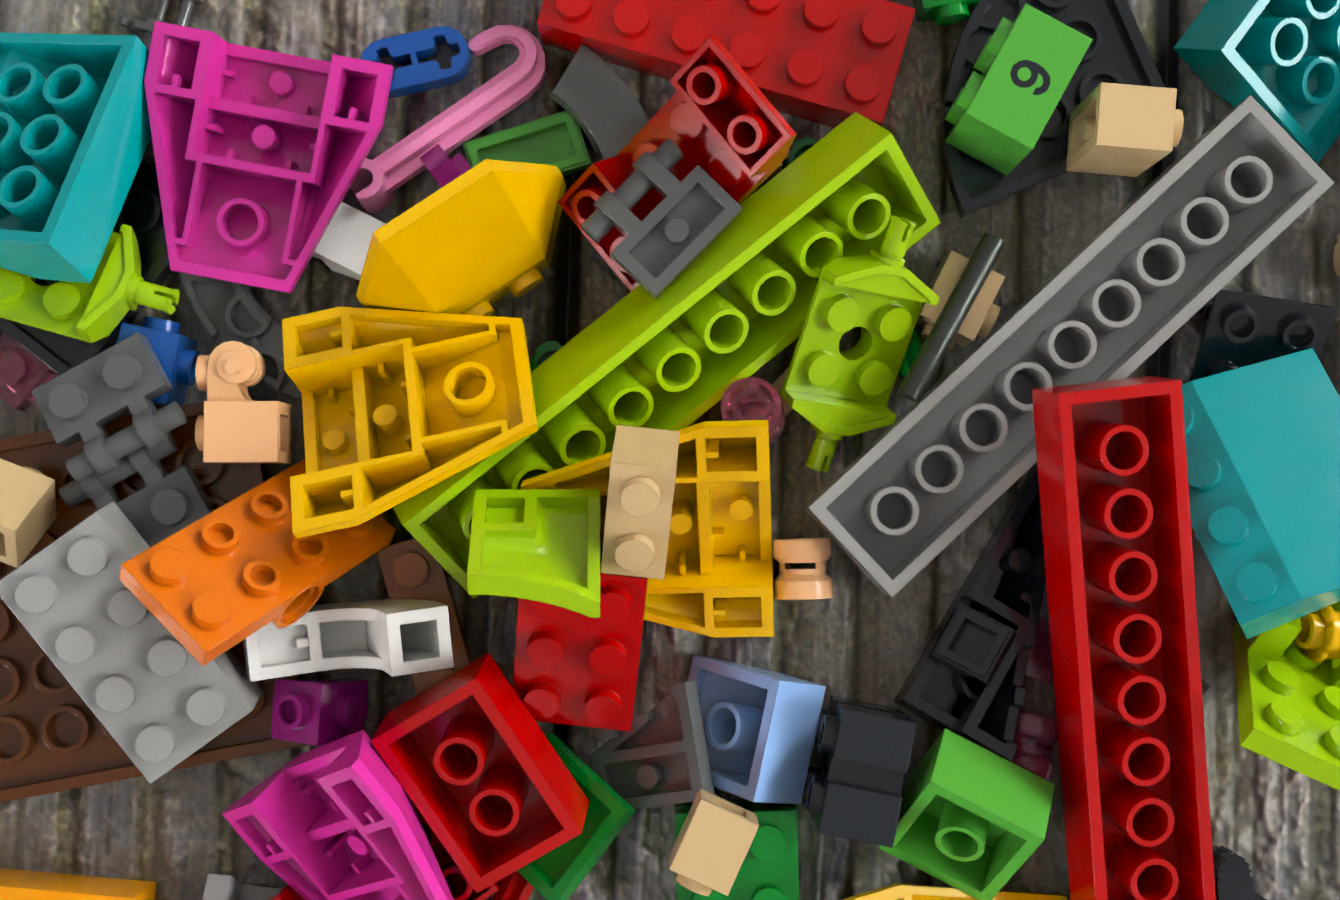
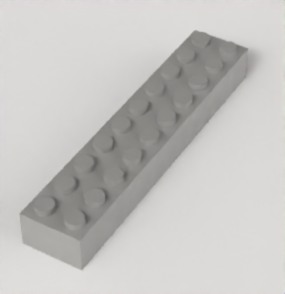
M1251 95L1213 124L987 335L985 339L927 391L920 403H915L894 424L806 504L803 509L882 594L893 597L1037 462L1032 389L1126 379L1327 191L1334 182Z

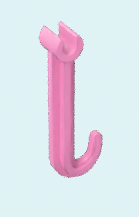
M496 25L481 32L469 41V49L475 56H480L503 44L514 45L519 50V56L511 66L373 160L365 158L350 186V190L356 194L357 200L367 213L383 211L390 204L393 198V191L427 169L420 157L437 144L440 145L446 154H449L462 145V143H465L528 100L541 87L546 75V56L539 40L527 29L515 25Z

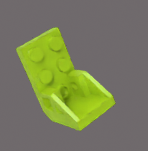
M1340 601L1330 605L1334 611L1340 612ZM1301 617L1247 639L1238 620H1236L1232 636L1240 746L1340 791V659H1326L1321 663H1314L1308 655L1302 653L1301 648L1296 645L1294 640L1302 630Z

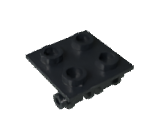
M1221 289L1214 298H1211L1199 310V319L1207 322L1189 382L1313 348L1320 360L1337 309L1335 307Z

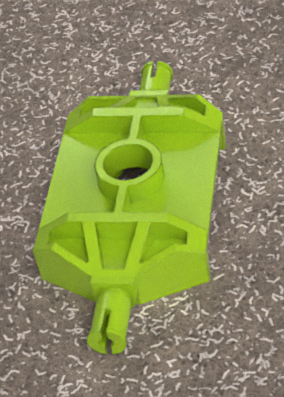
M891 215L881 251L871 249L869 255L835 258L822 268L780 393V397L792 409L811 422L810 426L817 432L808 459L805 461V465L815 471L829 472L838 442L844 436L850 437L894 424L897 417L887 407V403L923 303L937 306L940 299L937 294L904 267L906 261L903 257L913 230L917 225L909 219ZM854 327H860L861 336L857 344L849 350L839 351V342L843 334Z
M122 224L120 233L112 231L92 283L59 281L50 286H41L35 283V277L0 268V318L89 343H94L109 336L129 310L136 311L138 305L172 315L176 310L174 305H178L180 293L178 289H171L144 281L143 277H141V257L138 240L132 226Z

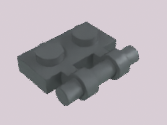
M666 139L652 154L644 152L632 164L634 172L613 193L605 191L593 204L596 210L580 225L581 229L596 243L613 227L619 230L626 238L611 252V258L655 300L741 214L743 208L699 165L680 182L670 170L684 155L669 139ZM653 189L661 194L664 199L640 221L630 210Z
M139 332L31 391L57 444L68 447L81 439L83 440L84 451L65 461L67 470L77 482L96 472L105 475L121 465V458L145 445L149 448L156 447L169 439L168 432L187 422L183 410L175 401L159 410L156 409L152 400L172 390L173 387L148 338ZM131 412L133 424L109 437L105 426Z
M168 432L169 439L154 448H149L145 445L120 459L121 465L105 475L96 472L79 482L74 479L59 488L60 496L69 508H73L89 498L94 502L97 510L114 501L149 547L154 546L214 511L192 467L183 466L169 475L165 470L161 459L178 450V445L170 432ZM138 472L147 487L121 500L113 485Z

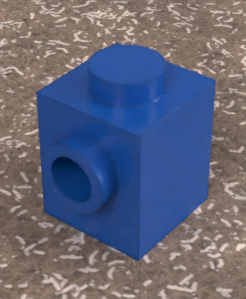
M144 316L143 326L121 323L117 344L138 332L146 336L173 387L172 390L152 400L153 403L168 405L175 401L179 406H182L185 402L188 385L192 386L196 382V361L200 355L199 351H195L197 340L179 334L180 323Z

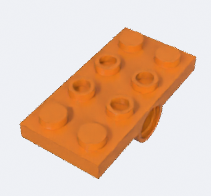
M304 458L121 564L119 580L182 646L204 666L271 621L278 628H285L298 621L315 605L326 585L391 544L396 529L379 514L358 526L296 538L292 531L290 477L306 473Z

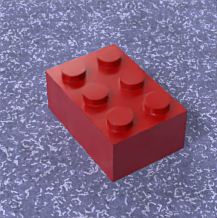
M600 533V618H590L563 607L518 598L513 689L535 721L631 732L648 578L601 573L604 534Z
M489 652L388 712L370 741L476 893L580 835L583 831L590 802Z

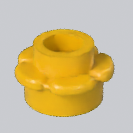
M1329 605L1301 617L1302 630L1294 640L1296 645L1301 648L1302 653L1308 655L1314 663H1321L1326 659H1340V612L1334 611Z

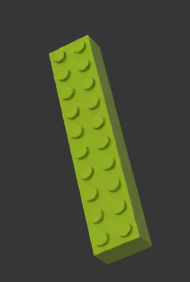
M855 111L740 204L743 207L741 214L656 300L639 285L531 372L538 430L394 506L393 508L402 526L468 593L467 566L475 489H521L523 480L612 452L616 425L670 431L686 428L800 336L823 266L835 258L869 255L871 249L881 251L891 215L909 219L917 224L907 249L941 223L891 132ZM470 595V596H471L473 599H475L478 595Z

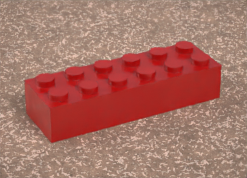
M543 0L537 26L542 44L576 53L581 44H584L605 62L670 80L709 37L716 36L778 112L835 128L856 111L881 126L916 9L887 0Z

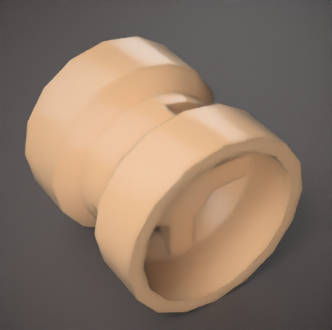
M831 538L772 539L773 558L779 563V575L773 581L774 599L807 600L833 598V582L826 574V561L832 556ZM790 563H815V567L790 568Z

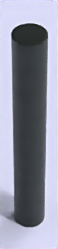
M984 233L898 390V393L905 398L920 403L1005 246V242L989 233Z

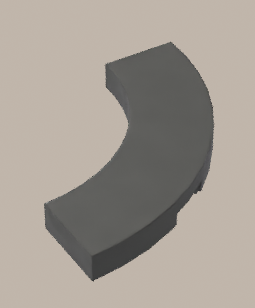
M581 44L549 96L562 106L583 129L594 151L598 152L600 160L618 155L649 121L633 92L621 77L601 57L584 44ZM594 248L589 259L616 275Z
M178 272L189 305L207 336L217 346L224 342L236 341L258 350L265 359L266 364L265 375L260 382L278 392L302 400L301 392L284 370L282 325L263 308L250 286Z

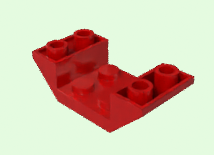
M716 36L709 37L669 80L677 91L618 155L593 163L558 200V204L630 292L639 284L611 258V252L626 237L613 227L596 243L581 229L580 225L596 210L593 204L605 191L613 193L634 172L632 164L644 152L652 154L666 139L671 140L684 155L670 170L680 182L699 165L740 205L781 165L797 135ZM651 189L630 211L642 221L664 197Z

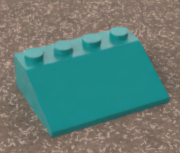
M1209 0L1174 46V50L1208 88L1235 107L1251 95L1311 159L1318 164L1340 134V0Z
M0 32V268L38 279L92 283L152 136L144 84L149 50L137 35Z
M1313 348L1183 384L1182 395L1191 526L1247 639L1339 602L1340 397Z

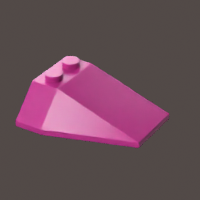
M155 21L144 84L170 270L292 293L383 128L394 67L388 64L332 54L331 62L231 44L212 31Z
M364 729L298 755L230 805L222 813L256 856L305 900H454L412 800L370 742L371 738Z

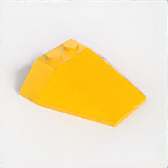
M491 159L483 160L373 232L356 298L364 308L491 316L495 312L492 307L493 303L510 292L515 298L520 297L534 289L544 280L541 272L550 267L562 211L558 200L566 192V184L562 173L556 165Z
M335 307L282 319L284 370L302 394L306 473L290 477L292 531L296 538L358 526L538 430L527 341L522 318Z
M768 420L704 421L677 430L680 431L665 576L664 580L648 578L644 620L714 638L774 637ZM612 452L523 480L521 489H600V533L604 534Z

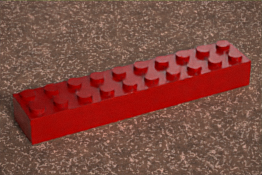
M1146 376L1032 389L1070 900H1216L1182 380Z

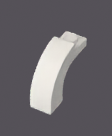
M384 599L314 605L303 617L290 626L278 628L271 621L243 640L247 679L250 682L336 669H378L394 677L454 667L448 605L431 600Z

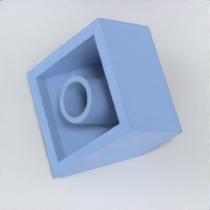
M693 654L688 681L696 680L713 786L752 802L801 804L826 686L775 671Z

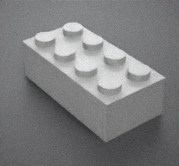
M113 501L93 513L0 580V598L151 784L253 711L263 691L255 681L250 682L247 679L246 669L230 649L202 666L119 580L121 564L150 547Z

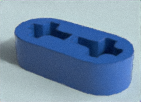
M448 26L433 27L379 39L370 43L360 58L362 60L382 63L381 58L391 56L395 64L401 65L412 62V65L394 70V80L391 81L388 98H397L456 84L467 76L472 65V54L464 36ZM448 43L452 52L460 51V54L451 57L452 67L447 69H441L436 60L420 63V60L437 56L438 45Z

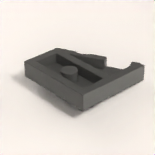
M696 680L676 683L669 689L670 694L651 710L643 711L633 719L631 732L624 731L620 736L609 739L591 754L593 771L635 810L694 802L700 788L715 795Z

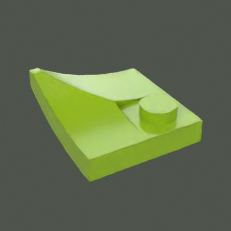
M475 489L467 566L468 595H494L539 601L563 607L590 618H600V489Z

